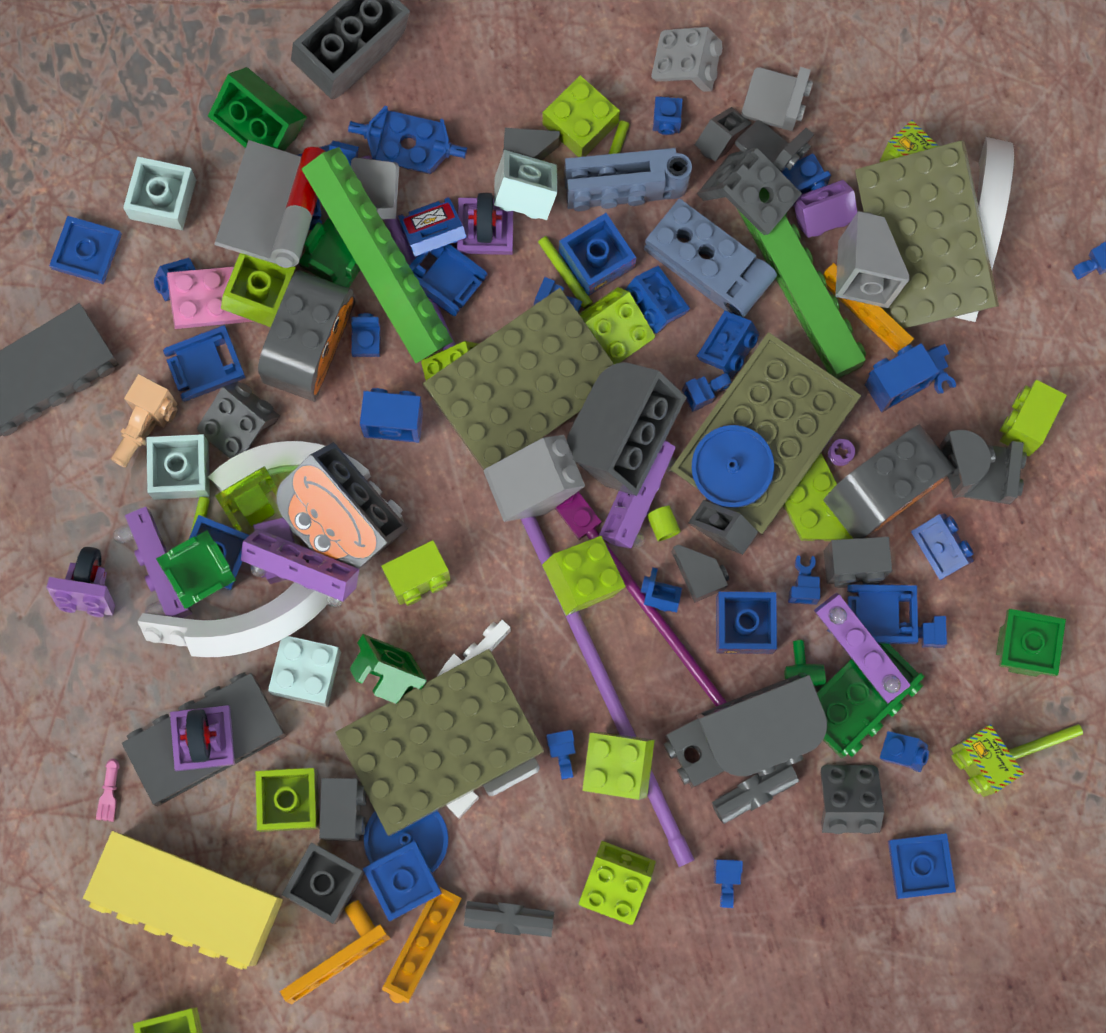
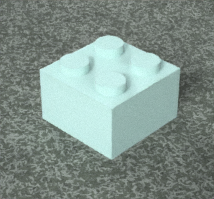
M504 150L495 175L494 205L505 211L523 213L533 219L541 218L547 220L557 195V165Z
M137 156L123 207L129 219L183 230L196 183L192 169Z
M204 434L147 437V493L153 500L210 497V479L208 478L209 442Z
M290 636L281 639L268 691L274 696L328 707L341 655L340 649L336 646Z

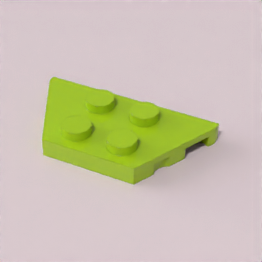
M822 453L784 504V508L801 541L853 539L823 501L837 483Z

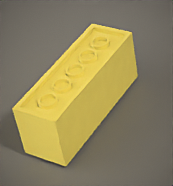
M114 831L110 834L83 896V899L90 901L89 907L94 910L109 914L112 911L117 912L116 918L132 925H138L139 922L144 923V930L159 936H165L166 933L173 935L171 941L185 947H192L193 944L200 946L198 952L212 958H220V955L228 958L227 964L239 969H247L248 966L257 965L283 902V899Z

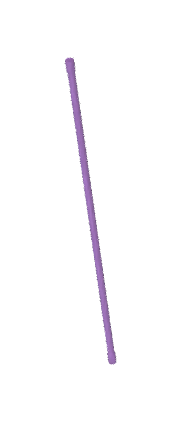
M371 156L362 157L366 159H372ZM397 216L396 219H383L396 245L410 266L416 257H414ZM429 299V301L433 304V307L437 315L439 316L440 320L442 321L443 325L447 328L451 339L453 340L452 335L447 327V324L441 314L438 305ZM454 340L452 343L442 348L443 351L455 346L456 344ZM535 516L523 518L521 521L542 565L552 556V552ZM579 611L567 616L565 615L619 734L636 737ZM651 770L648 798L665 832L678 866L681 867L695 859L675 822Z

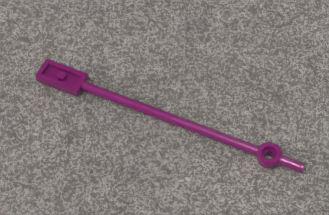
M579 491L555 508L578 540L584 536H587L589 540L599 537V533L595 528L601 525L602 522ZM605 542L627 590L716 707L727 703L657 609L644 605L645 593H641V588Z

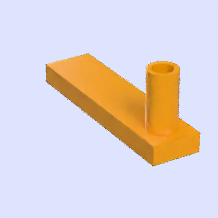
M833 263L826 269L823 276L826 280L825 287L836 295L837 265ZM837 297L896 354L914 340L880 306Z
M440 887L443 894L426 903L382 987L383 991L389 993V997L393 1002L402 1003L404 1001L409 1003L461 902V897Z
M359 900L352 902L344 910L361 937L282 989L280 993L287 1003L292 1005L391 939L384 927L381 925L375 927Z

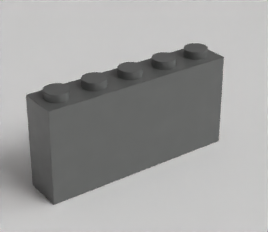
M80 303L0 350V437L11 435L18 429L17 426L25 421L30 422L39 418L45 409L62 404L68 395L75 391L81 392L87 389L91 381L98 377L103 378L110 375L115 370V367L119 365Z
M245 672L231 678V684L222 689L220 686L210 689L204 693V699L196 703L194 700L188 701L178 708L179 711L229 705L235 764L286 737L255 676L252 673L246 675ZM168 714L155 719L152 722L154 726L144 731L142 728H139L127 735L128 740L122 742L152 804L155 806L164 804L233 766L175 771L171 719Z

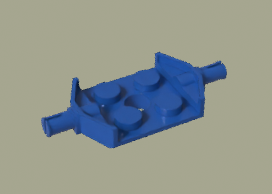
M384 106L369 124L353 121L349 123V133L364 135V139H367L373 160L396 162L399 167L431 174L450 155L463 159L466 158L468 147L453 145L449 142L442 118L440 122L389 111L388 106ZM406 138H412L416 141V145L411 149H405L401 146V142Z

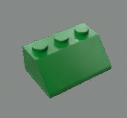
M248 67L228 73L208 114L212 121L243 147L246 148L248 140L282 151H285L297 138L307 119V116Z

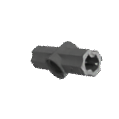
M783 762L775 766L776 770L764 776L756 774L737 785L738 788L715 799L711 804L720 821L725 824L748 810L753 811L774 799L773 796L794 786L799 780L793 767Z
M467 901L464 926L477 929H491L496 933L521 935L522 933L551 937L554 912L528 909L522 905L498 903L496 905Z

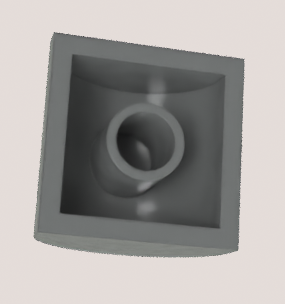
M950 431L940 444L941 451L956 468L948 477L953 498L961 497L971 492L987 474L990 463L995 462L993 447L987 446L986 442L979 435L971 431Z

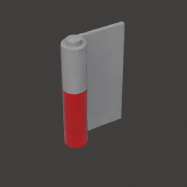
M248 140L214 245L272 262L284 268L296 266L299 263L318 200V196L303 173L302 168L326 151L319 147H307L304 149L302 156H298Z

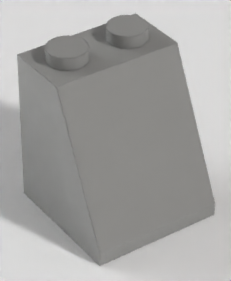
M858 211L838 240L835 297L889 308L909 281V273L885 217Z
M564 435L544 437L483 470L504 522L546 515L585 487Z

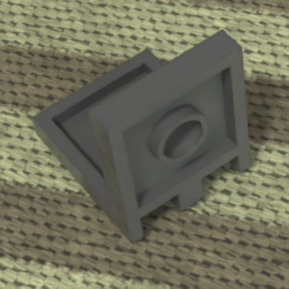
M758 148L729 154L696 194L703 201L726 197L763 235H768L802 193ZM762 188L767 189L769 192V200L766 203H763L759 198V191Z

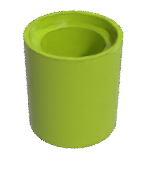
M670 505L658 508L647 514L658 542L674 537L681 532Z

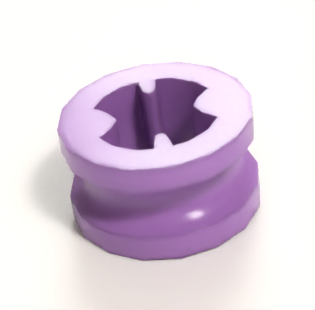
M846 439L836 440L828 450L829 460L837 466L848 464L855 455L853 444ZM837 446H841L842 450L848 451L844 456L846 459H842L841 455L835 454L839 448Z

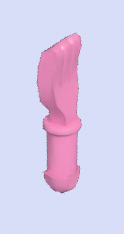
M110 759L105 766L107 767L105 782L102 786L105 790L104 794L99 798L96 820L114 822L117 808L114 790L117 789L116 780L120 766L116 759Z

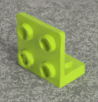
M619 287L579 314L613 364L622 362L655 338L653 331L630 292Z
M601 841L579 900V905L633 925L650 883L656 861Z

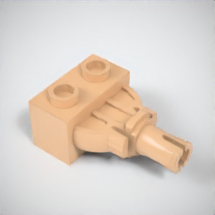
M139 374L124 398L133 412L126 429L122 428L120 431L123 439L111 457L113 462L124 468L127 467L137 448L146 445L145 438L152 432L156 424L164 428L166 423H170L177 413V403L169 390Z

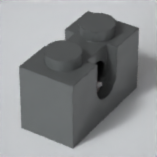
M698 719L665 736L667 742L663 744L670 759L676 757L681 768L677 769V772L684 785L689 783L692 789L725 771L713 758ZM685 749H696L699 753V760L696 763L686 761L684 757Z

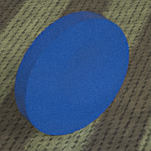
M738 425L723 426L708 433L697 445L692 458V475L696 486L709 501L727 508L744 507L760 499L768 490L774 476V458L769 445L757 432Z
M375 811L365 828L364 849L371 864L416 841L433 873L441 865L447 853L449 843L448 830L444 819L438 811L391 836L387 835Z

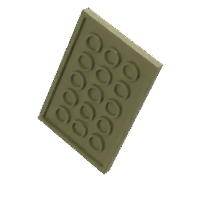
M960 140L855 169L864 212L885 217L909 273L907 284L889 308H884L889 316L903 329L999 307L964 141Z
M558 288L426 380L422 385L478 464L485 470L489 466L540 440L581 411L599 375L614 364L561 288Z
M768 332L670 470L698 489L692 475V458L697 445L708 433L728 425L743 426L757 432L767 442L773 454L774 476L765 494L754 503L739 508H724L740 513L763 535L860 400L861 395Z
M490 649L428 681L421 690L415 688L404 694L398 703L390 702L335 732L388 836L399 832L544 753Z

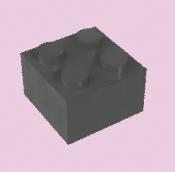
M889 537L831 540L824 550L826 583L834 584L835 588H846L847 585H852V582H863V585H879L880 581H883L892 572Z
M321 778L320 839L324 841H360V835H365L366 818L361 815V805H366L367 794L364 786H362L358 779Z
M311 842L282 896L332 924H337L361 881L364 871Z

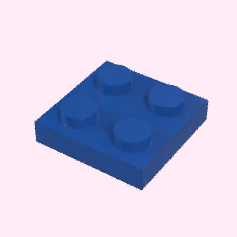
M67 216L49 266L52 270L104 285L122 234L119 230Z
M947 833L888 841L896 899L956 892Z
M416 841L362 868L389 922L443 894Z

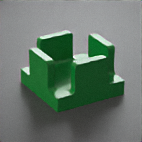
M327 218L324 224L317 222L305 240V252L299 260V266L319 278L349 288L361 270L332 220Z
M208 530L188 539L164 555L156 558L184 609L236 581L229 569V564L216 542L213 541Z
M1008 609L1005 624L999 629L996 655H1000L999 666L1009 668L1008 672L1037 677L1040 674L1058 676L1066 619Z
M362 634L357 642L360 652L350 667L356 682L362 684L369 673L380 677L373 689V693L375 696L393 703H398L401 697L412 691L414 687L422 689L427 680L410 652Z

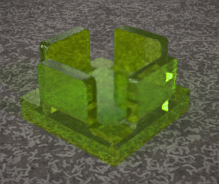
M265 466L219 492L215 497L233 527L240 531L242 528L233 514L240 510L251 527L265 521L275 514L266 494L273 491L277 498L278 488Z

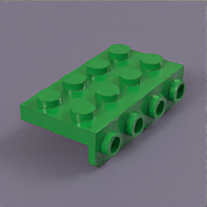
M879 644V646L911 686L889 703L884 701L852 659L817 692L827 720V730L823 741L841 759L847 754L852 758L864 746L860 741L867 734L873 737L884 726L880 721L887 714L893 717L904 706L900 701L907 694L913 697L924 686L920 681L925 675L922 672L918 673L890 644Z

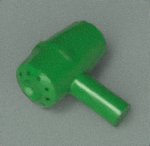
M804 640L793 641L795 665L786 666L784 678L787 679L803 672L810 675L814 686L826 684L824 664H806Z

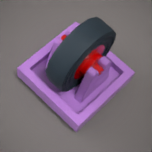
M478 193L477 198H458V216L467 238L458 240L457 250L462 254L513 255V211H505L495 206L492 193Z
M83 547L76 563H70L65 579L49 577L46 588L60 610L69 613H75L76 610L86 611L87 614L94 617H104V614L113 616L115 603L107 586H104L107 572H105V568L101 567L102 559L99 549Z
M229 705L170 712L175 771L235 765Z

